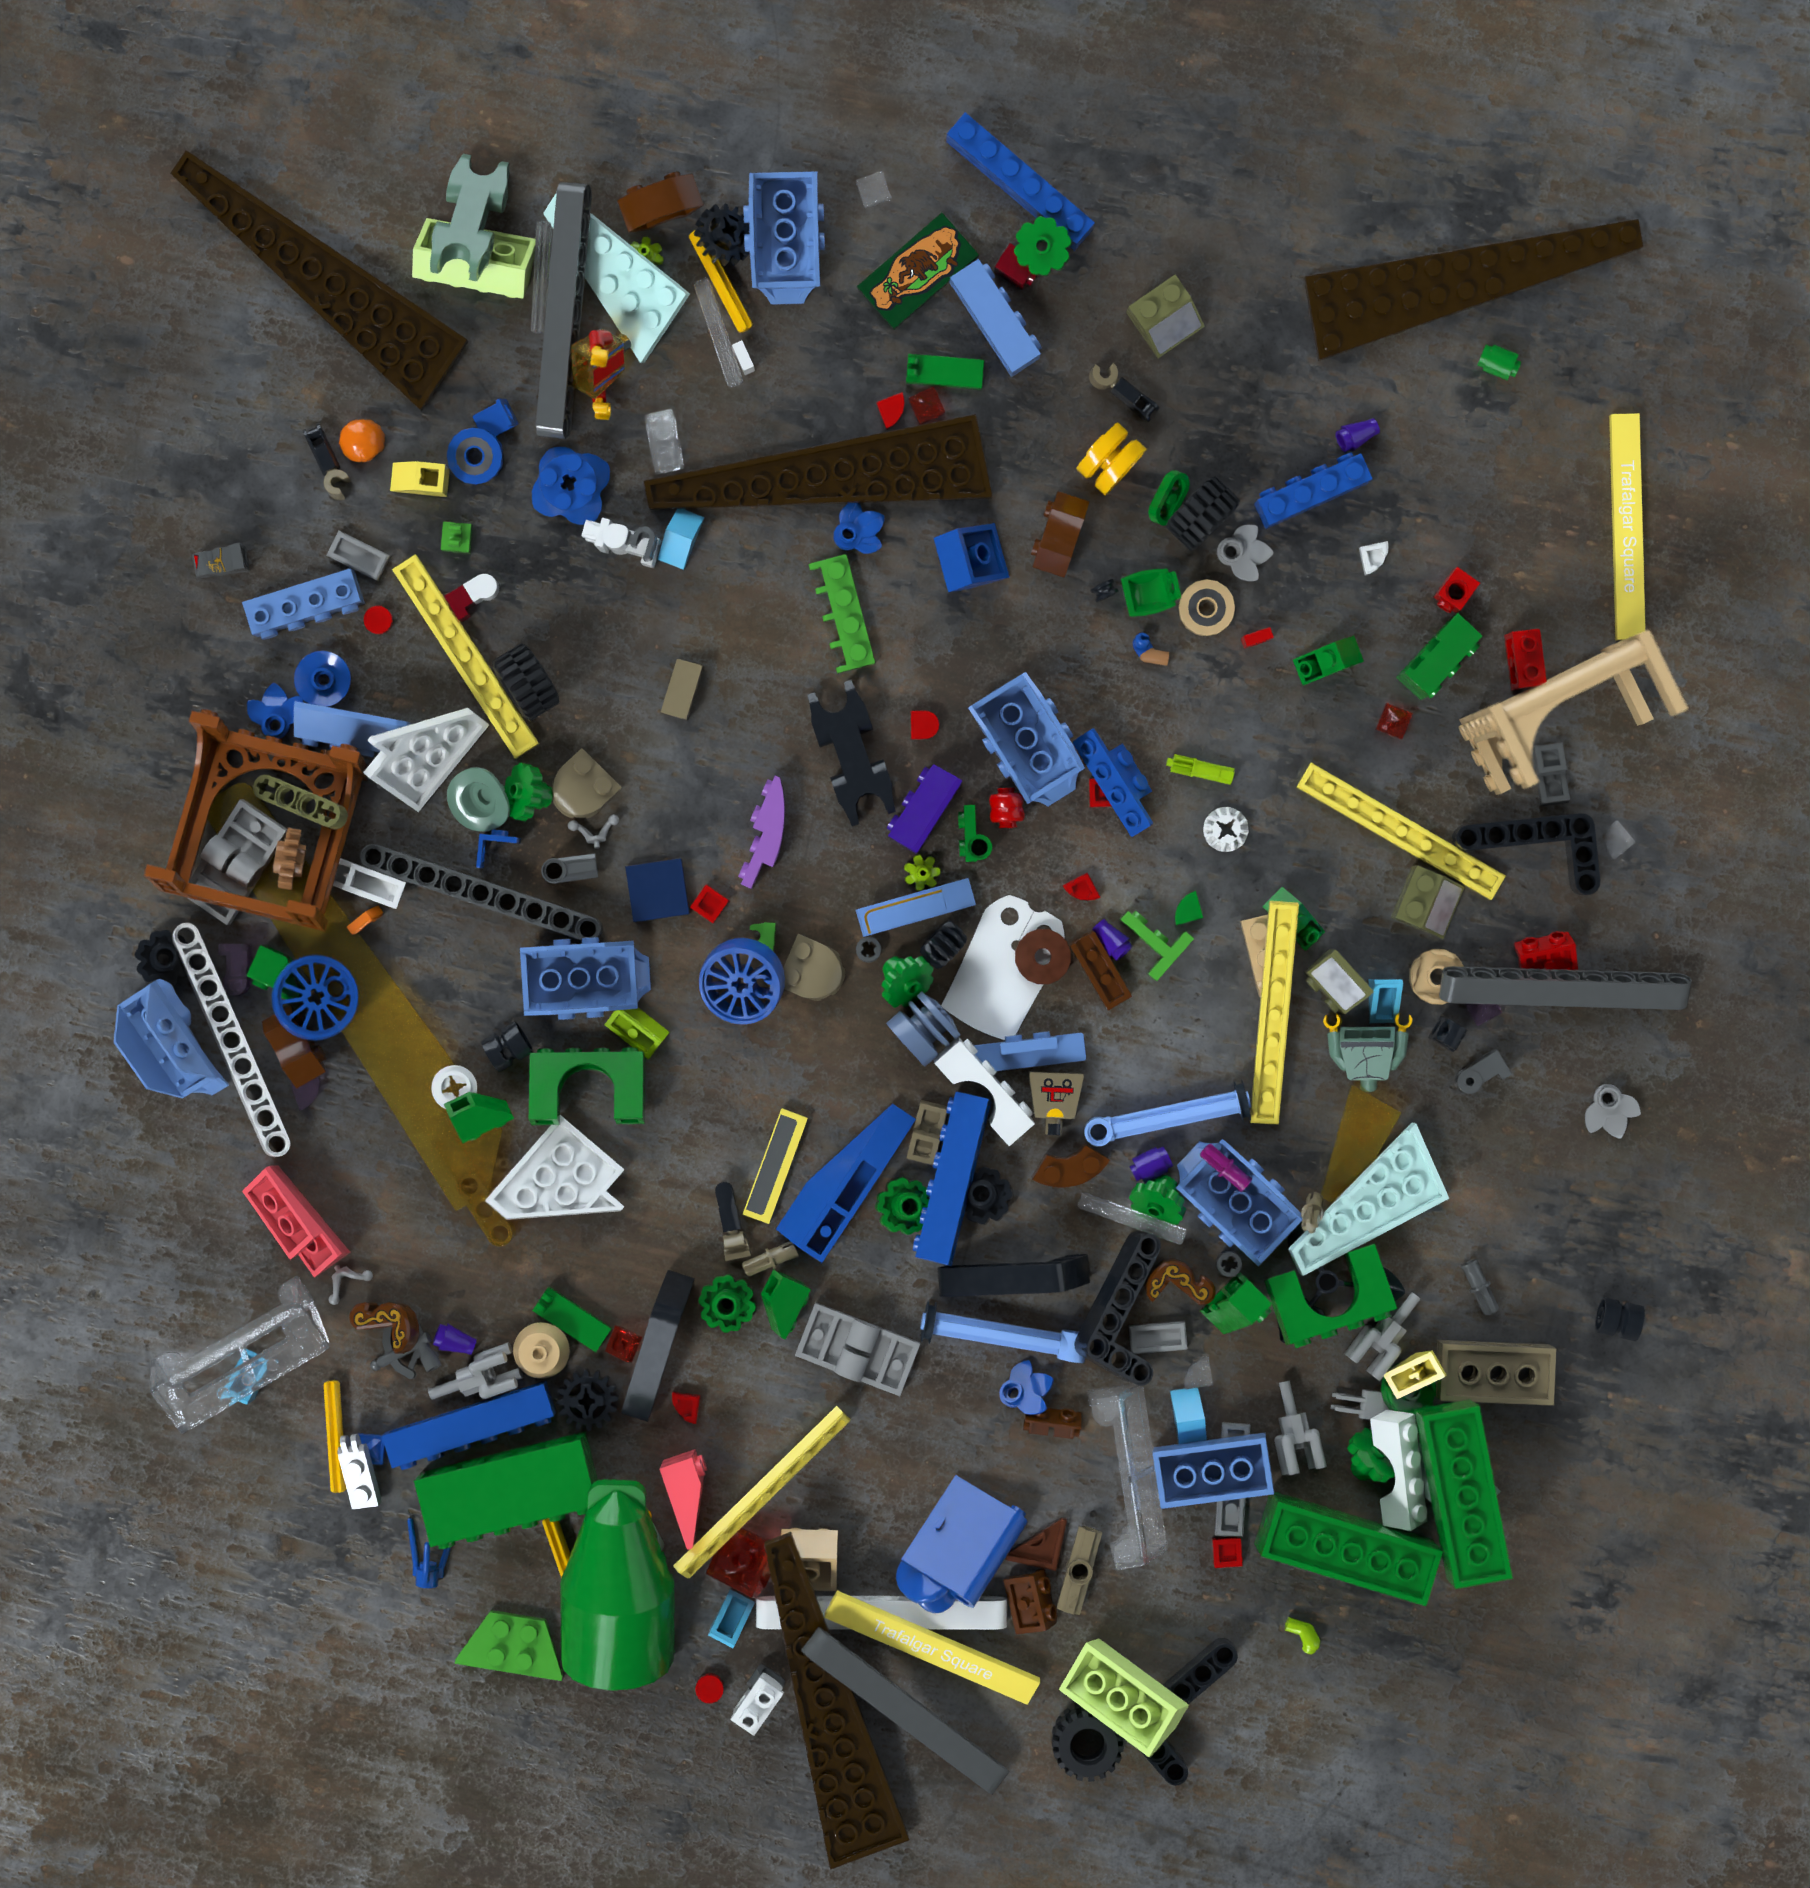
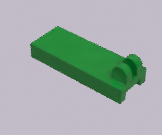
M908 354L906 384L982 390L984 360Z
M548 1286L532 1310L594 1352H597L612 1327L550 1286Z

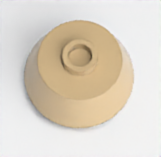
M544 1322L534 1323L525 1327L518 1334L513 1347L514 1359L518 1367L528 1376L538 1379L550 1378L558 1374L565 1367L570 1353L569 1343L565 1334L558 1327Z

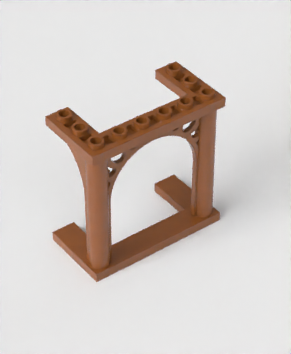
M201 709V712L192 711L189 723L197 732L196 760L166 869L147 865L144 876L162 892L325 932L328 924L325 912L362 780H368V776L363 773L368 766L361 753L357 752L358 748L348 744H341L340 747L332 745L330 751L321 749L320 753L310 751L309 746L300 743H293V746L282 744L281 739L272 736H266L265 739L254 737L255 733L244 729H238V733L229 731L223 720L218 717V713L207 709ZM231 750H236L242 754L243 764L241 767L234 768L228 763L227 755ZM247 752H250L256 758L259 755L260 760L256 763L250 762ZM280 760L286 762L283 767L278 766ZM220 763L228 771L224 777H218L222 769H219ZM305 767L309 771L317 769L311 776H306L302 773ZM274 769L291 774L301 780L313 794L320 797L331 795L335 792L334 797L330 796L331 801L342 805L347 810V822L342 828L335 830L321 825L319 840L301 902L288 900L287 907L189 883L210 809L216 796L231 780L250 771ZM326 773L334 776V781L329 787L319 789L315 786L319 776ZM325 810L323 815L327 816L328 810ZM330 812L328 817L335 819L336 814Z

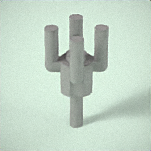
M1411 1292L1392 1319L1389 1317L1380 1320L1375 1327L1365 1325L1344 1354L1358 1364L1368 1349L1373 1347L1379 1354L1366 1371L1380 1381L1401 1354V1348L1397 1343L1407 1332L1401 1324L1420 1301V1298Z
M508 1342L477 1353L474 1356V1362L470 1363L467 1367L456 1370L457 1379L428 1389L430 1398L433 1400L460 1390L465 1397L479 1392V1396L482 1399H487L518 1388L517 1380L523 1378L520 1368L497 1376L493 1369L494 1366L507 1362L506 1355L513 1352L511 1344Z
M1290 1381L1280 1382L1279 1386L1286 1416L1278 1418L1282 1434L1277 1435L1274 1442L1282 1475L1300 1473L1295 1450L1304 1448L1309 1469L1327 1467L1319 1431L1317 1429H1309L1306 1412L1297 1414Z

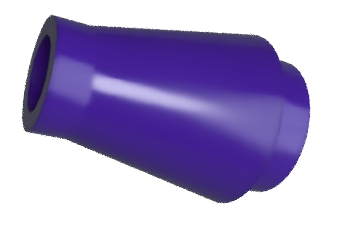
M1374 418L1343 425L1340 427V430L1336 431V440L1342 451L1354 452L1373 436L1379 434L1380 428Z
M1105 919L1101 920L1092 929L1109 957H1113L1116 961L1126 955L1133 947L1129 942L1130 938L1109 924Z
M449 1323L447 1325L440 1324L432 1345L437 1346L438 1350L471 1355L477 1339L468 1336Z

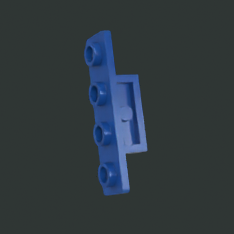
M1094 728L1075 739L1073 745L1129 835L1133 837L1151 826L1153 821L1139 799L1152 792L1148 785L1146 777L1141 774L1133 761L1131 753L1125 748L1123 743L1108 751Z

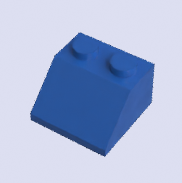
M995 523L958 528L934 538L948 592L967 590L1009 578Z

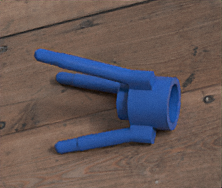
M408 1518V1533L413 1562L412 1576L416 1577L415 1585L420 1588L438 1587V1578H444V1568L451 1547L443 1550L439 1566L437 1567L436 1562L430 1561L429 1542H426L424 1544L423 1561L420 1562L419 1566L413 1519Z

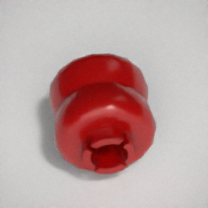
M998 788V794H992L989 797L991 807L990 820L992 823H999V828L1017 827L1016 822H1021L1025 819L1023 809L1024 798L1021 793H1015V788Z

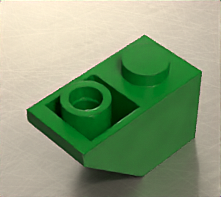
M1351 636L1293 659L1302 686L1360 664L1364 660L1355 636Z
M1283 887L1262 906L1268 913L1269 901L1297 902L1299 904L1296 943L1305 952L1325 933L1324 929L1306 907Z
M260 945L246 976L252 978V984L261 989L268 990L269 987L273 988L280 972L293 961L292 957L267 945ZM290 974L287 977L285 983L304 990L294 974ZM282 988L281 998L285 1000L301 997L299 993Z
M470 1091L444 1104L462 1143L475 1140L482 1134L494 1128L502 1127L508 1121L514 1119L506 1100Z
M773 1269L761 1293V1297L771 1329L779 1337L786 1340L788 1334L796 1326V1318L801 1308L809 1300L811 1289L802 1281Z

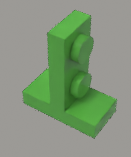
M1126 911L1119 919L1161 956L1146 973L1154 981L1159 980L1194 940L1189 933L1183 931L1169 947L1166 944L1169 939L1157 929L1154 932L1145 926L1148 921L1137 911H1134L1133 914Z

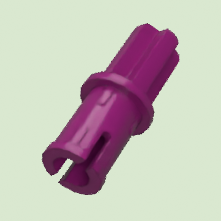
M1208 1144L1201 1151L1200 1157L1219 1172V1177L1223 1176L1238 1191L1242 1192L1252 1181L1251 1177L1234 1164V1159L1229 1160L1212 1144Z

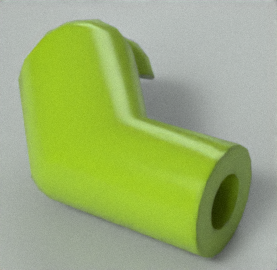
M1288 1617L1284 1630L1300 1635L1303 1642L1302 1650L1307 1654H1314L1320 1647V1639L1313 1625Z

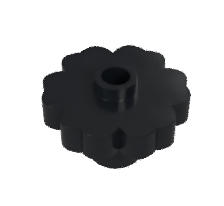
M169 930L154 931L150 934L149 940H141L139 942L138 949L134 954L135 959L140 962L136 971L145 982L162 979L175 986L178 982V977H187ZM178 935L180 942L188 944L182 935ZM166 954L169 957V962L167 964L159 963L158 956ZM190 958L189 964L192 967L193 960Z
M982 1167L978 1173L975 1172L972 1185L968 1190V1202L965 1210L968 1220L981 1225L987 1224L990 1218L994 1221H1000L1003 1215L1009 1212L1007 1202L1013 1198L1010 1182L1006 1179H1001V1174L996 1169ZM983 1191L989 1192V1198L986 1201L980 1200V1194Z

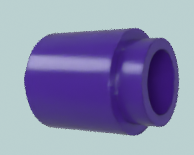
M1164 1146L1158 1149L1154 1147L1132 1158L1134 1164L1129 1166L1136 1181L1142 1179L1144 1184H1146L1147 1181H1152L1167 1173L1168 1169L1173 1167V1163Z

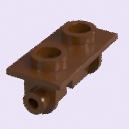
M1047 1408L1046 1411L1037 1415L1025 1414L1023 1430L1028 1431V1434L1048 1436L1049 1427H1054L1053 1437L1073 1439L1080 1435L1082 1412H1075L1072 1409Z

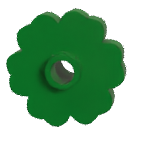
M1037 217L1034 224L1026 222L1022 225L1021 230L1016 233V239L1020 244L1014 248V253L1021 266H1029L1031 274L1048 276L1052 268L1058 271L1062 270L1065 263L1069 261L1070 254L1066 249L1071 246L1072 240L1065 227H1057V222L1054 218ZM1046 241L1048 244L1047 249L1039 251L1037 248L1039 243Z
M519 763L513 767L511 776L506 778L504 787L510 804L509 817H513L515 820L527 821L528 818L533 817L534 809H542L550 805L553 791L551 786L542 781L543 777L538 767Z
M898 956L890 958L882 969L885 978L881 985L884 989L882 997L893 1008L900 1005L904 1008L908 1007L910 1001L916 1003L919 1000L917 995L921 991L926 993L934 980L931 975L934 968L922 956L916 959L911 956L906 959Z
M1161 1175L1153 1181H1147L1146 1185L1137 1183L1129 1196L1132 1202L1131 1209L1139 1217L1148 1218L1149 1222L1164 1227H1167L1169 1223L1178 1225L1186 1212V1208L1183 1206L1185 1200L1176 1189L1178 1186L1177 1182L1167 1175Z
M902 1177L888 1181L886 1183V1191L877 1194V1202L875 1204L876 1211L882 1213L879 1219L880 1223L888 1231L898 1232L900 1230L904 1235H910L922 1230L923 1224L920 1223V1215L923 1207H928L929 1199H926L928 1197L926 1196L927 1188L922 1186L918 1180L908 1182L907 1179ZM904 1201L907 1203V1209L905 1211L902 1210V1204Z
M731 1274L716 1276L712 1285H705L699 1297L698 1302L704 1307L701 1312V1318L706 1321L710 1328L719 1326L724 1333L740 1330L742 1322H749L752 1319L756 1308L755 1302L751 1300L754 1293L753 1289L748 1286L744 1279L735 1282ZM728 1298L732 1300L733 1305L730 1308L724 1307L722 1304L723 1299Z
M1364 1428L1360 1433L1356 1432L1349 1440L1347 1447L1348 1451L1353 1455L1350 1465L1353 1475L1363 1481L1372 1479L1373 1481L1383 1483L1387 1482L1390 1478H1394L1395 1472L1390 1460L1381 1450L1373 1446L1372 1429Z

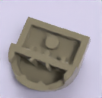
M581 748L557 772L552 782V800L556 808L569 818L586 817L588 819L599 813L600 809L622 787Z
M798 934L783 967L785 973L784 989L814 1001H821V999L836 994L845 978V968L842 966L839 953L829 946Z

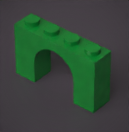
M633 1047L622 1048V1052H611L609 1048H595L594 1052H582V1049L568 1048L565 1052H554L553 1049L543 1048L538 1049L537 1053H530L529 1121L531 1125H560L561 1090L569 1077L582 1070H597L612 1080L614 1084V1119L616 1124H645V1055L643 1051Z
M1375 1244L1344 1254L1354 1285V1296L1348 1309L1336 1317L1320 1315L1309 1307L1295 1270L1264 1280L1286 1345L1294 1343L1296 1349L1311 1344V1337L1321 1335L1323 1340L1338 1335V1328L1347 1326L1350 1331L1365 1326L1363 1322L1365 1319L1374 1317L1375 1322L1391 1317L1390 1311L1397 1309Z

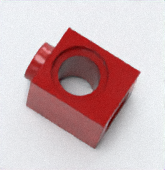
M1456 567L1448 575L1433 598L1438 600L1437 606L1445 612L1451 613L1453 611L1458 613L1467 603L1480 582L1459 567ZM1451 585L1460 588L1461 598L1459 600L1450 597L1448 590Z

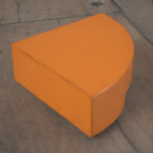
M377 905L361 914L347 926V929L352 935L357 934L369 923L375 922L382 917L384 912Z

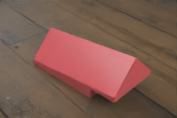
M279 1165L266 1167L242 1191L288 1258L291 1260L299 1255L314 1278L350 1253L348 1248Z

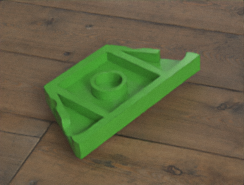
M490 1610L455 1659V1664L562 1681L564 1675L560 1669L556 1656L557 1652L554 1642L551 1640L550 1629L546 1619Z

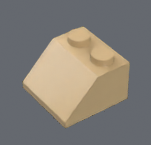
M781 1529V1535L792 1532L814 1591H837L838 1530Z

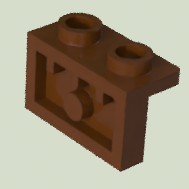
M1038 1569L1032 1574L1008 1576L1003 1580L1016 1635L1047 1631L1057 1623V1609L1052 1602L1050 1594L1051 1583L1046 1576L1045 1569Z

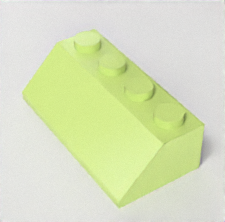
M426 218L413 248V278L422 279L427 282L434 281L450 284L453 287L476 289L485 293L491 292L506 295L510 298H524L530 282L537 239L484 229V231L494 232V245L489 264L476 282L469 280V264L461 259H452L446 262L439 274L430 272L432 233L437 221L449 224L450 222Z
M1101 1639L1086 1642L1059 1688L1061 1692L1148 1757H1151L1175 1730L1189 1704Z

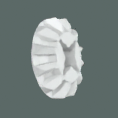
M1221 807L1215 809L1207 816L1204 822V837L1207 843L1218 851H1234L1245 843L1249 833L1248 822L1243 814L1234 808ZM1233 819L1234 822L1232 823L1231 830L1236 837L1226 834L1219 840L1218 837L1222 829L1216 822L1227 824Z
M451 1065L441 1069L435 1075L432 1082V1095L441 1107L445 1108V1103L457 1098L452 1092L443 1093V1090L451 1086L450 1076H452L457 1084L466 1083V1086L459 1090L458 1096L469 1091L477 1093V1081L468 1069L458 1065Z

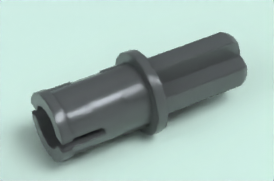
M1473 1259L1462 1264L1460 1267L1463 1269L1471 1286L1469 1291L1474 1293L1483 1314L1490 1315L1499 1310V1306L1489 1287L1491 1282L1486 1281L1478 1260Z

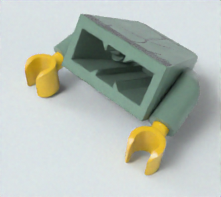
M1336 1013L1337 1023L1331 1026L1328 1023V1015H1325L1323 1022L1330 1031L1327 1034L1330 1057L1340 1070L1346 1071L1349 1080H1360V1089L1362 1091H1375L1377 1089V1080H1387L1390 1071L1396 1070L1406 1057L1409 1037L1406 1030L1412 1024L1410 1014L1408 1015V1023L1405 1026L1400 1025L1398 1022L1399 1013L1395 1016L1394 1022L1398 1027L1397 1032H1395V1027H1341L1340 1032H1338V1027L1342 1023L1341 1016Z

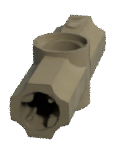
M1078 1526L1070 1559L1066 1564V1573L1056 1606L1057 1609L1073 1615H1080L1088 1584L1093 1575L1092 1569L1102 1531L1088 1526ZM1077 1564H1083L1087 1567V1571L1082 1576H1076L1072 1573L1073 1567Z

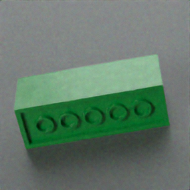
M1468 1399L1414 1409L1440 1549L1443 1551L1442 1559L1446 1579L1455 1589L1513 1579L1480 1406Z
M584 1431L422 1471L414 1480L429 1545L430 1547L438 1546L439 1549H446L455 1546V1541L466 1539L467 1543L483 1539V1535L486 1533L494 1532V1536L511 1532L510 1528L521 1525L522 1529L537 1526L539 1524L538 1521L549 1518L550 1522L565 1519L566 1514L576 1511L577 1515L586 1514L589 1489L598 1478L587 1434Z
M1275 1491L1274 1494L1268 1496L1254 1542L1261 1557L1423 1606H1427L1443 1553L1439 1546L1430 1538L1401 1529L1383 1526V1524Z

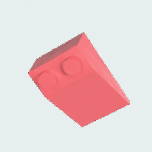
M696 1449L664 1459L660 1466V1472L687 1550L693 1548L696 1540L704 1476L706 1475L705 1471H707L703 1455L698 1456Z

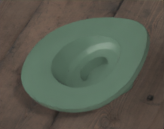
M471 767L463 770L451 780L447 789V802L453 816L460 824L468 829L484 832L494 830L507 821L510 814V804L505 793V787L503 784H500L491 772L483 768Z

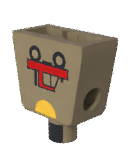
M1029 1071L1034 1117L1046 1118V1135H1062L1063 1119H1075L1084 1079L1083 1073Z

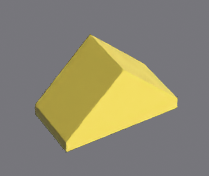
M1433 1350L1413 1354L1389 1369L1384 1377L1398 1399L1444 1378L1446 1373Z

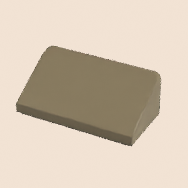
M681 659L676 660L661 713L688 721L703 673V665Z

